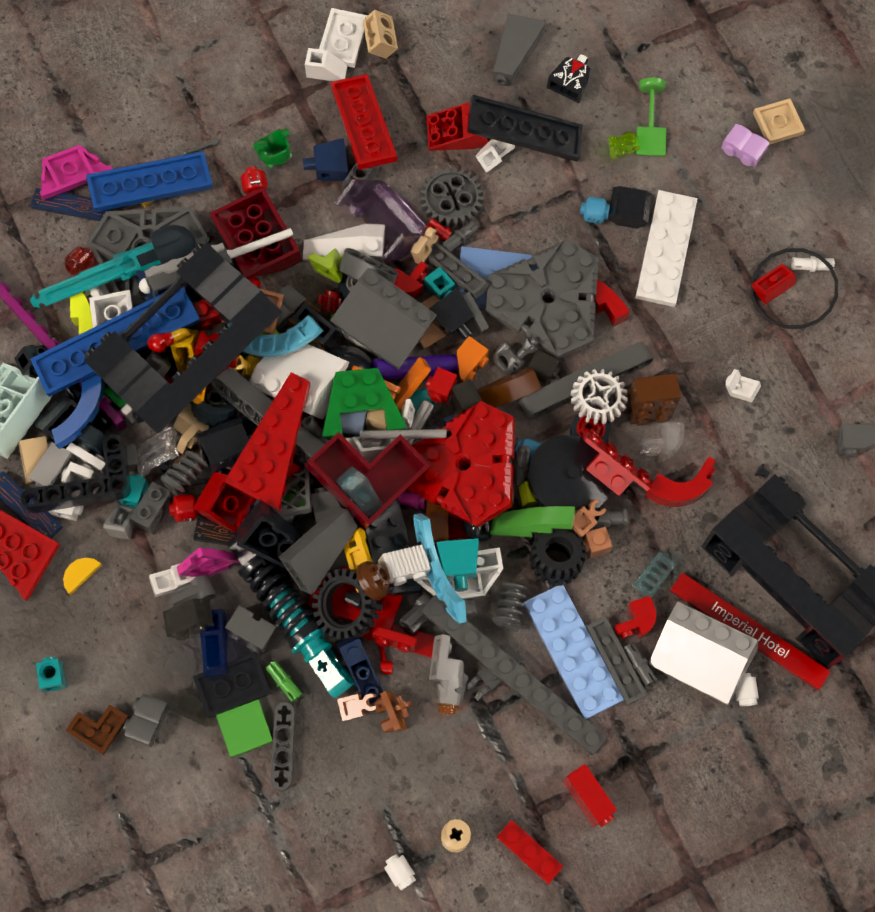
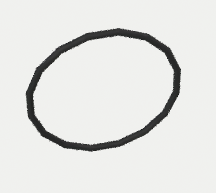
M786 248L770 254L757 266L752 276L751 284L755 282L760 268L772 257L786 252H804L820 259L829 268L833 276L835 291L829 309L817 320L809 323L785 325L770 319L759 308L752 286L750 296L757 312L769 323L784 329H803L819 323L832 311L838 298L839 280L832 265L820 254L804 248Z

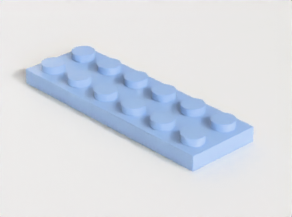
M564 585L556 586L525 601V608L581 716L584 719H588L623 702L624 699Z

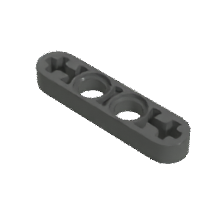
M287 702L278 704L274 711L271 783L276 790L281 792L291 787L293 776L295 710ZM284 707H287V710L291 712V714L286 716V722H291V726L285 724L278 726V722L283 723V717L279 714V711H283ZM287 729L290 732V738L287 741H280L277 735L280 730ZM287 752L289 754L288 762L279 764L276 759L278 753ZM276 767L282 769L289 767V771L284 770V778L288 779V782H285L283 787H280L279 783L275 782L276 779L280 778V770L276 771Z

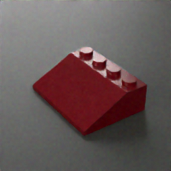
M264 187L209 213L229 250L287 229ZM292 236L234 258L243 276L247 279L283 271L302 262L300 250Z

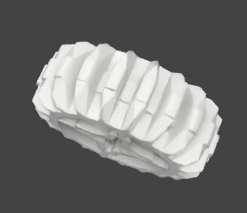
M594 369L592 370V375L586 371L584 377H578V382L573 384L574 389L571 390V396L573 397L571 398V404H575L574 411H580V418L584 415L587 416L586 422L594 419L595 425L598 423V420H601L604 425L607 419L613 422L614 416L620 417L621 411H624L626 408L624 404L628 401V398L625 397L627 390L623 389L624 382L618 383L619 376L613 378L612 371L608 375L604 374V369L600 373H597ZM589 387L590 395L584 399L582 392L585 388ZM614 394L616 402L610 407L608 399Z

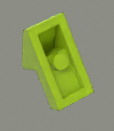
M336 248L326 256L312 253L307 257L317 273L337 283L341 282L343 272L339 270V265L342 257Z

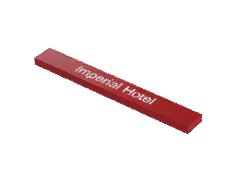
M681 573L671 588V593L701 613L757 639L759 652L817 691L831 671L684 573Z

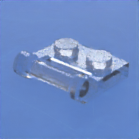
M172 426L138 445L137 470L140 475L144 476L150 473V470L179 456L176 449L177 431Z

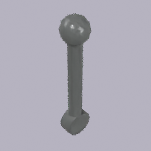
M212 138L211 142H208L206 144L200 145L187 151L182 150L180 152V156L196 152L209 146H218V139Z

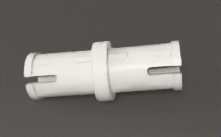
M815 256L810 258H792V270H810V272H815L816 270L830 271ZM824 258L832 267L835 266L834 258Z

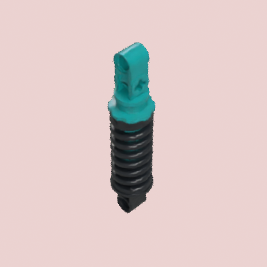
M237 534L227 542V545L242 564L238 571L239 576L245 582L250 583V590L257 593L256 598L258 601L263 602V609L268 612L270 611V619L276 621L277 629L283 630L282 636L288 641L293 654L302 653L305 657L304 661L306 664L310 663L328 693L332 697L338 698L354 685V680L332 651L331 643L324 639L326 633L321 630L324 626H318L317 624L319 618L311 620L310 616L313 614V610L311 608L304 610L303 607H305L307 601L306 599L297 600L300 596V591L298 589L291 591L294 585L292 580L282 583L287 577V572L280 571L275 574L281 566L237 546Z

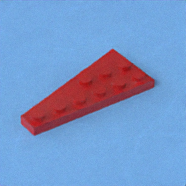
M292 372L287 377L224 481L227 485L258 501L261 499L278 512L281 511V501L286 490V480L291 470L297 444L296 438L302 423L301 417L303 409L306 407L311 386L309 380Z
M0 509V570L8 578L11 585L15 586L19 591L21 597L28 601L61 544Z

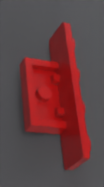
M393 624L391 630L377 626L374 629L368 627L370 631L360 637L374 641L383 647L391 646L404 653L411 652L428 658H432L435 638L433 635L419 631L412 635L405 632L402 626Z

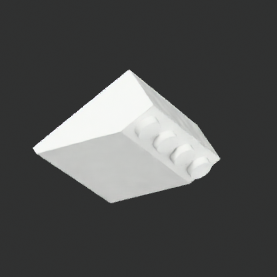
M307 344L288 354L264 357L256 365L249 382L261 392L275 398L291 372L309 380L311 386L306 407L303 411L323 420L328 410L335 372L346 371L349 362Z

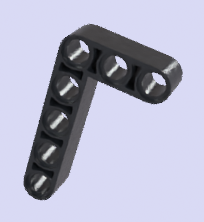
M116 434L108 435L104 439L103 450L106 476L29 488L22 492L20 496L21 503L29 512L40 513L121 500L128 497L131 492L127 450L124 442ZM113 444H119L117 449L110 450ZM115 464H122L118 470H112ZM124 484L121 490H114L116 485ZM102 487L100 493L93 494L95 488ZM80 490V494L77 497H72L73 492ZM59 494L56 500L50 501L52 495ZM37 497L34 504H28L31 498Z

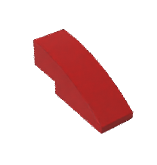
M597 279L596 298H594L596 314L604 311L613 327L628 320L630 311L613 290Z

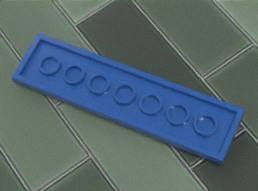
M184 286L129 338L128 344L137 353L149 348L147 342L153 334L170 333L180 328H189L201 322ZM161 295L31 358L30 360L46 394L50 397L97 374L84 362L87 358L84 354L93 346L97 348L102 343L100 339L108 331L111 334L114 331L118 334L120 332L124 333Z

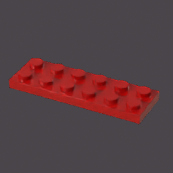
M368 74L330 82L358 169L362 170L397 162V154Z

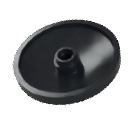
M574 435L556 436L541 444L531 457L527 470L529 489L537 503L541 507L571 506L575 507V511H577L581 506H585L588 509L589 503L592 500L598 499L599 502L595 505V510L599 509L606 501L611 489L586 470L588 464L599 452L587 444L582 437Z

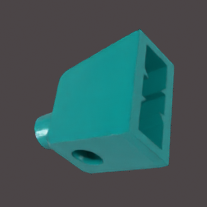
M478 538L440 541L436 544L442 569L448 581L454 580L455 591L457 592L467 591V579L476 578Z

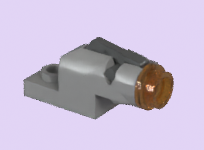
M442 634L434 638L429 680L440 682L437 685L438 713L456 715V711L459 710L463 700L468 676L464 673L463 661L448 658L452 649V643L450 642V636Z

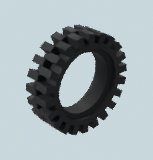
M337 569L334 572H329L326 574L327 577H324L321 581L323 585H319L316 589L320 591L319 594H313V598L318 599V603H312V608H318V611L313 613L314 617L320 618L317 621L318 626H324L321 629L323 632L339 639H350L367 634L370 631L368 627H374L376 624L373 619H379L380 614L375 613L376 609L381 610V605H376V601L368 597L359 584L356 570ZM345 583L353 585L360 593L362 600L360 614L356 620L347 625L339 622L332 610L333 595Z

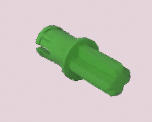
M277 661L271 662L266 667V670L278 684L277 688L280 687L291 703L303 694L290 679L291 675L288 676Z

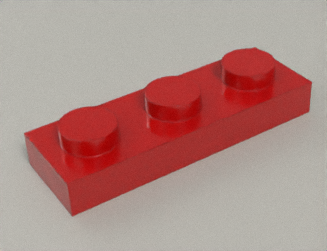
M513 820L496 837L547 884L564 867Z

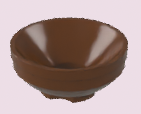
M371 561L359 564L356 574L361 588L371 599L375 601L382 599L386 596L390 584L388 571L381 564Z

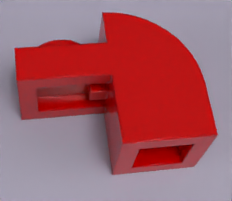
M421 261L410 276L395 268L398 276L394 285L414 299L421 296L424 278L429 275L428 265Z
M651 596L631 601L628 604L627 608L632 620L615 625L613 631L617 637L629 638L635 635L634 632L636 631L638 638L641 639L650 632L656 621V609Z

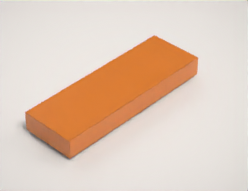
M422 357L417 359L398 384L401 390L399 395L396 394L394 401L399 412L405 400L410 399L431 371L430 366Z

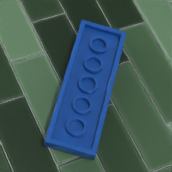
M204 151L86 174L94 212L213 189Z

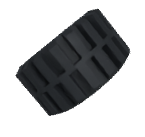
M553 528L552 533L537 534L532 544L529 561L531 562V570L535 569L534 575L536 577L540 575L542 582L547 580L549 585L557 583L558 586H562L563 582L569 584L572 579L575 580L578 577L585 561L586 546H583L584 541L582 538L578 539L576 532L571 533V529ZM560 550L568 556L569 560L564 562L553 561L546 552Z

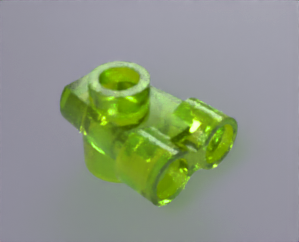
M625 132L621 137H617V135L608 137L611 159L618 158L625 153L631 154L634 151L640 150L638 136L633 132Z

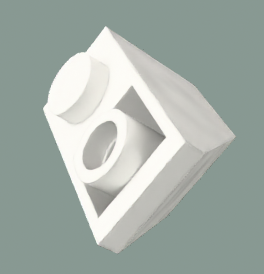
M308 48L305 61L306 78L327 81L345 79L348 67L345 62L329 51Z

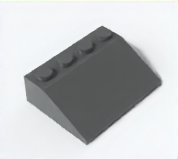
M368 267L336 311L330 323L399 370L431 327L437 314Z

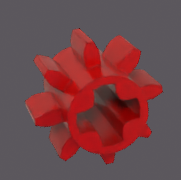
M325 290L324 295L319 294L317 304L322 305L321 310L336 313L337 308L341 306L344 299H339L340 293Z

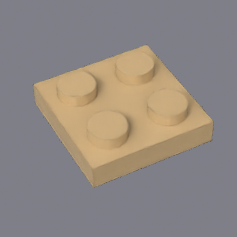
M790 98L756 108L753 111L764 138L769 142V145L801 136L805 133L804 126Z

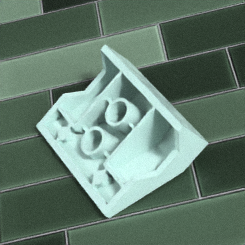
M2 363L0 366V456L8 459L18 445V442L26 435L28 429L38 418L40 412L52 396L49 397L46 394L39 377L35 379L28 375H22L18 368Z

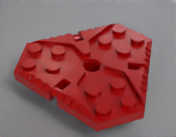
M482 401L446 422V426L441 429H446V435L452 434L447 439L422 438L411 444L431 466L406 489L436 506L441 504L445 511L477 528L511 508L513 500L514 466L510 463V459H514L515 419L513 416Z

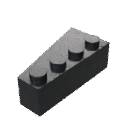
M261 499L236 529L237 546L285 569L286 567L279 556L303 536L301 532Z

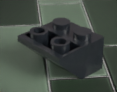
M60 395L32 425L55 443L52 429L62 424L74 412L78 404L72 399Z

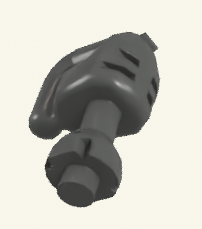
M527 337L518 352L505 341L494 351L493 361L503 374L512 376L525 364L523 358L528 353H534L538 350L537 344L539 341L535 337L531 339ZM502 355L507 359L508 366L501 359Z

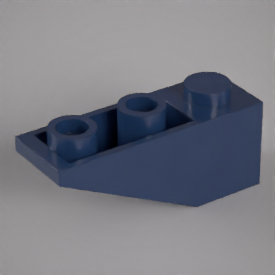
M359 637L336 641L339 652L362 699L367 694H376V697L369 700V703L372 704L381 697L380 693L383 692V689Z

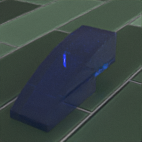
M223 609L200 612L202 628L200 638L204 677L227 674L226 612Z

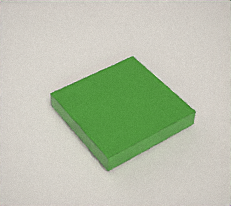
M259 699L216 715L231 758L273 743Z

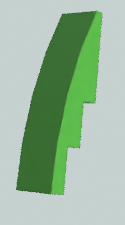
M535 507L501 513L493 518L490 535L532 537L533 532L552 533L553 528L573 529L576 513L575 507Z

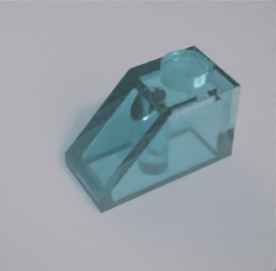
M351 467L336 480L341 491L368 519L383 506L368 478L355 468Z

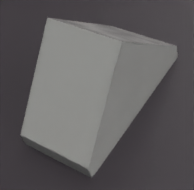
M117 504L103 526L108 535L130 540L134 527L130 517L137 507Z

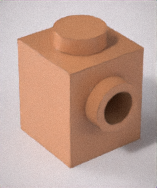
M606 527L588 531L583 537V546H586L589 559L610 553L612 544Z

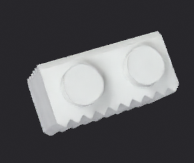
M422 544L384 553L378 560V564H381L388 571L390 576L389 583H393L394 586L402 585L407 582L406 580L412 578L414 581L422 580L427 577L426 575L431 570Z

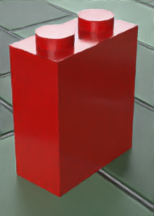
M583 764L565 777L562 782L593 827L599 824L602 828L615 818L613 813L617 811L616 807L586 764Z

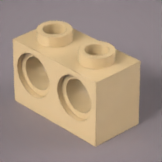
M374 10L363 19L368 53L386 59L398 49L392 16Z

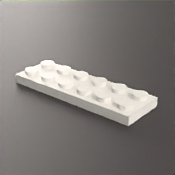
M661 190L658 191L635 299L675 307L698 198Z

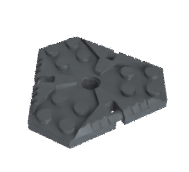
M191 207L152 209V213H146L145 210L106 211L87 243L98 263L102 264L112 260L115 254L129 251L151 242L150 235L153 231L169 225H179L190 230L195 237L196 246L199 243L204 245L210 239ZM152 221V225H147V222ZM137 274L124 281L122 278L110 282L115 293L126 290L131 291L133 308L146 302L144 297L147 294L140 290L136 282L139 279Z
M566 239L532 255V258L528 260L523 259L520 262L490 274L488 278L490 287L487 290L486 313L518 334L520 331L524 332L526 338L531 339L535 337L539 341L537 346L558 359L593 343L596 307L594 298H596L599 258ZM536 266L537 269L531 271L530 267ZM579 297L586 298V301L578 300V298H579ZM550 298L553 302L546 303L543 300ZM528 320L533 323L531 327L526 325Z

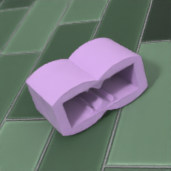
M735 124L724 139L722 149L727 155L738 157L744 165L755 167L767 151L769 142L763 137L753 134L744 126Z

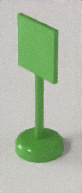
M652 77L639 81V90L650 94L649 127H637L636 155L666 156V128L654 127V96L663 92L666 88V81L661 78Z

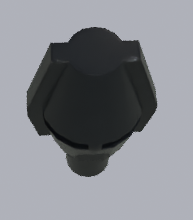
M346 592L344 600L356 609H361L362 600L360 593ZM376 601V605H381L382 610L383 603Z

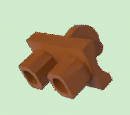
M384 691L380 693L381 697L374 701L373 705H379V708L376 710L377 713L387 710L389 718L381 721L383 731L388 733L408 729L404 719L410 717L407 709L413 706L411 701L404 702L402 695L395 697L394 692Z

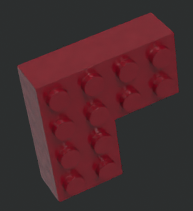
M340 432L331 438L305 464V467L345 509L353 513L355 519L365 529L431 466L401 434L369 463Z

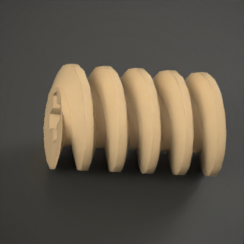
M454 819L449 821L442 829V845L446 850L455 853L463 851L467 847L471 838L469 826L462 820ZM453 831L456 834H461L459 841L455 838L451 840Z

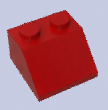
M214 472L193 509L216 524L237 533L238 522L246 518L250 511L249 505H253L256 499L227 485L224 482L228 476L227 474Z

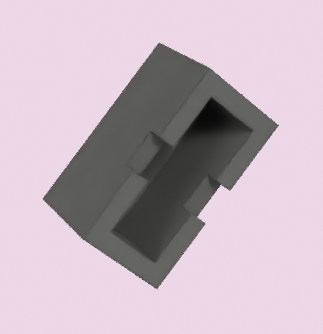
M240 605L225 626L229 633L228 637L236 642L244 641L247 643L246 647L256 653L261 651L265 654L278 633L276 626L262 618L260 621H257L254 613Z

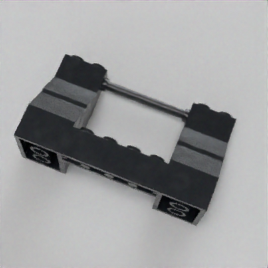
M208 242L204 245L199 243L191 251L194 254L189 259L185 257L178 263L177 267L179 269L176 271L179 275L176 278L178 281L164 292L124 333L120 332L118 334L114 331L111 334L108 331L100 339L102 343L97 348L93 346L84 354L87 357L84 362L157 434L282 313L259 288L224 260ZM188 285L227 325L217 333L220 337L215 342L210 340L201 348L204 352L199 357L194 355L186 363L189 367L183 373L179 370L171 378L173 383L170 385L128 342L130 341L129 338L183 286L186 287Z
M774 474L761 488L712 529L701 547L731 577L743 568L805 628L795 639L826 669H830L845 658L875 626V567L870 564L866 569L863 567L859 568L855 562L803 514L802 508L806 505L803 497L788 487L785 479ZM792 518L795 521L798 519L812 535L854 573L852 576L856 579L829 605L826 604V600L822 595L815 593L810 588L809 583L804 578H799L793 572L790 564L781 561L777 557V553L772 547L765 545Z

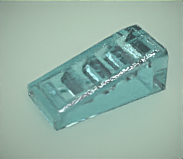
M659 551L633 586L646 596L652 597L677 564ZM658 559L668 566L667 570L656 563ZM654 566L662 572V577L653 572L651 568ZM647 573L657 579L658 582L655 584L647 578ZM642 580L653 587L651 591L641 584Z

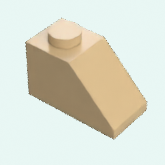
M46 436L20 440L18 442L26 484H31L32 480L28 477L51 444L50 441L46 440Z

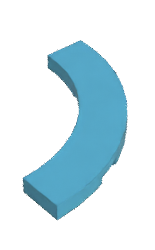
M308 315L285 333L259 335L242 352L259 357L281 356L307 345L322 333L323 330Z
M421 513L414 514L413 519L417 542H421L424 546L431 566V570L427 574L438 599L440 601L444 600L447 605L446 611L459 624L467 622L465 600L453 589L440 564L433 541L430 518Z

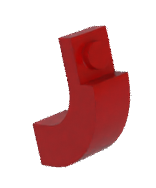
M708 457L698 475L688 482H674L658 473L651 484L652 490L647 492L645 497L669 507H681L696 502L707 493L713 483L710 478L716 470L713 467L716 460Z

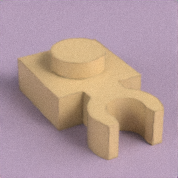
M429 227L424 237L421 236L412 246L411 253L415 263L419 264L421 261L424 263L431 253L432 244L436 243L439 238L438 235H435L436 229Z

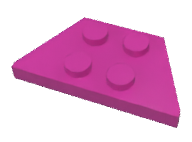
M80 145L42 158L41 199L45 200L87 184L86 174L111 170L113 168L100 162L97 156L88 153Z
M200 547L179 564L177 570L181 576L198 577L208 575L209 577L229 570V565L240 563V561L232 552Z

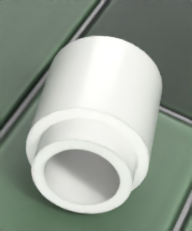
M745 673L735 691L736 701H739V706L757 705V699H759L756 677H751V673Z
M395 854L385 861L387 866L384 869L395 887L398 886L400 890H403L416 881L413 876L415 873L404 855L399 857Z

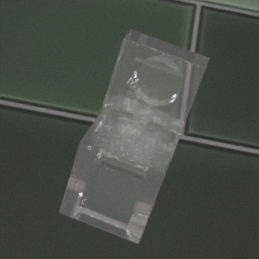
M683 422L662 423L659 429L660 439H642L639 446L640 454L646 453L647 456H656L658 453H661V461L673 458L684 441Z

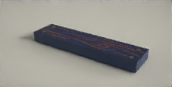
M36 188L31 203L32 209L101 221L106 211H113V209L94 212L91 198L66 193L42 200L41 189Z
M2 471L0 473V499L30 527L52 539L63 526L48 512H29L20 500L24 490ZM31 498L28 504H34L36 501Z

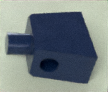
M344 138L315 145L313 147L314 157L303 158L304 170L316 169L318 180L344 181L348 176Z

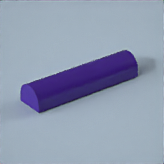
M455 354L408 357L399 370L382 358L374 359L372 362L373 367L379 369L384 380L403 379L419 357L425 359L431 368L426 378L433 377L438 367L457 374L458 361Z

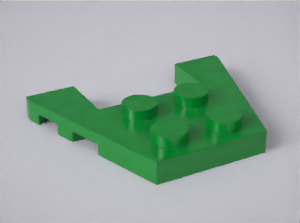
M378 368L335 372L322 438H333L338 432L342 434L340 414L379 410L384 411L386 430H406V424Z

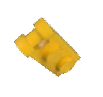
M362 528L355 530L343 548L351 570H356L357 566L365 561L372 562L365 540L366 534Z

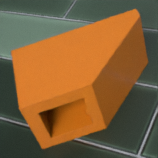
M470 336L456 352L461 387H464L467 383H472L478 369H483L489 361V350Z

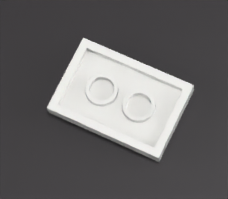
M331 8L319 50L329 51L345 62L348 67L355 68L365 34L363 19L368 15Z

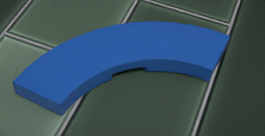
M98 374L81 382L82 393L76 409L62 424L52 429L54 442L58 449L68 445L81 435V430L88 423H92L99 411L98 406L101 398L104 397L105 391L104 380Z

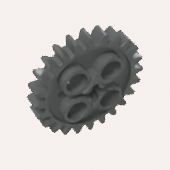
M447 166L445 172H442L439 168L437 175L431 172V178L426 177L425 183L421 184L422 190L419 192V197H421L422 211H426V217L432 216L434 220H439L441 225L445 222L446 226L449 227L453 223L454 227L457 228L460 222L465 226V220L472 221V216L477 217L478 211L482 209L481 204H483L484 197H482L483 190H480L481 183H477V177L471 178V172L465 175L464 168L460 172H457L456 166H454L452 171ZM444 183H446V184L448 185V187H449V193H450L449 196H448V188L446 187V185H445ZM454 184H459V185H461V186H459V187H454L453 185H454ZM436 191H441V192H443V193H441V194H436V193H434V192H436ZM454 198H455V206L457 207V209H458L459 211H456V209H455V207H454V202H453V199H454ZM466 200L468 201V203H462L460 201ZM448 207L450 210H443L442 208Z

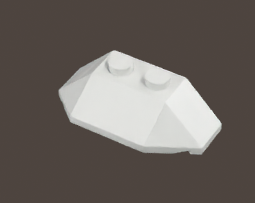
M500 547L478 551L476 578L467 579V591H456L462 599L485 596L503 570ZM428 576L417 581L419 585L433 596L436 594ZM454 580L449 581L455 590Z

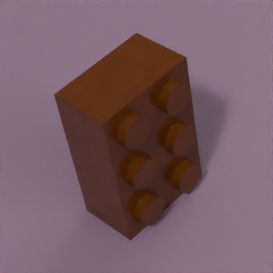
M676 373L633 380L626 403L630 425L637 424V426H643L653 421L664 423L672 418L681 398Z

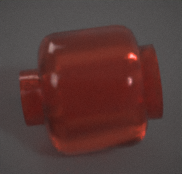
M82 246L72 249L64 259L65 269L73 276L95 265L93 252L89 248Z

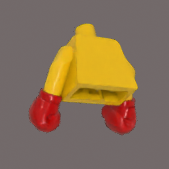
M180 328L170 333L153 334L148 339V347L154 352H163L166 347L171 346L177 370L183 373L187 369L186 363L195 355L199 331L191 330L190 328ZM165 375L164 379L171 385L173 383L172 377Z

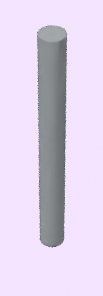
M446 429L360 431V439H396L400 434L405 439L446 438Z

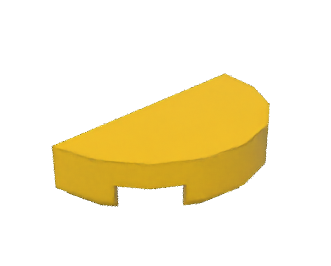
M81 558L72 562L65 570L63 577L64 587L68 594L72 595L102 564L92 558Z

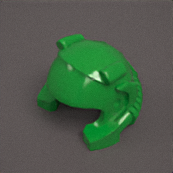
M288 128L278 129L254 141L253 149L257 152L259 159L265 162L266 167L273 168V166L281 165L287 162L289 158H292L293 154L290 152V146L286 138L290 135Z

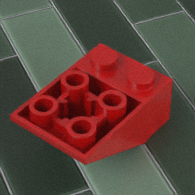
M470 102L427 115L429 151L476 149L485 146L491 140L490 138L467 132Z

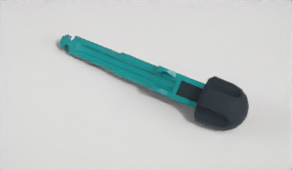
M165 226L151 233V242L132 250L115 254L110 261L38 290L39 296L36 297L33 294L30 302L33 307L40 308V303L49 306L119 278H122L124 281L136 275L138 270L144 271L153 266L168 263L172 259L187 256L196 247L195 237L190 230L183 226Z

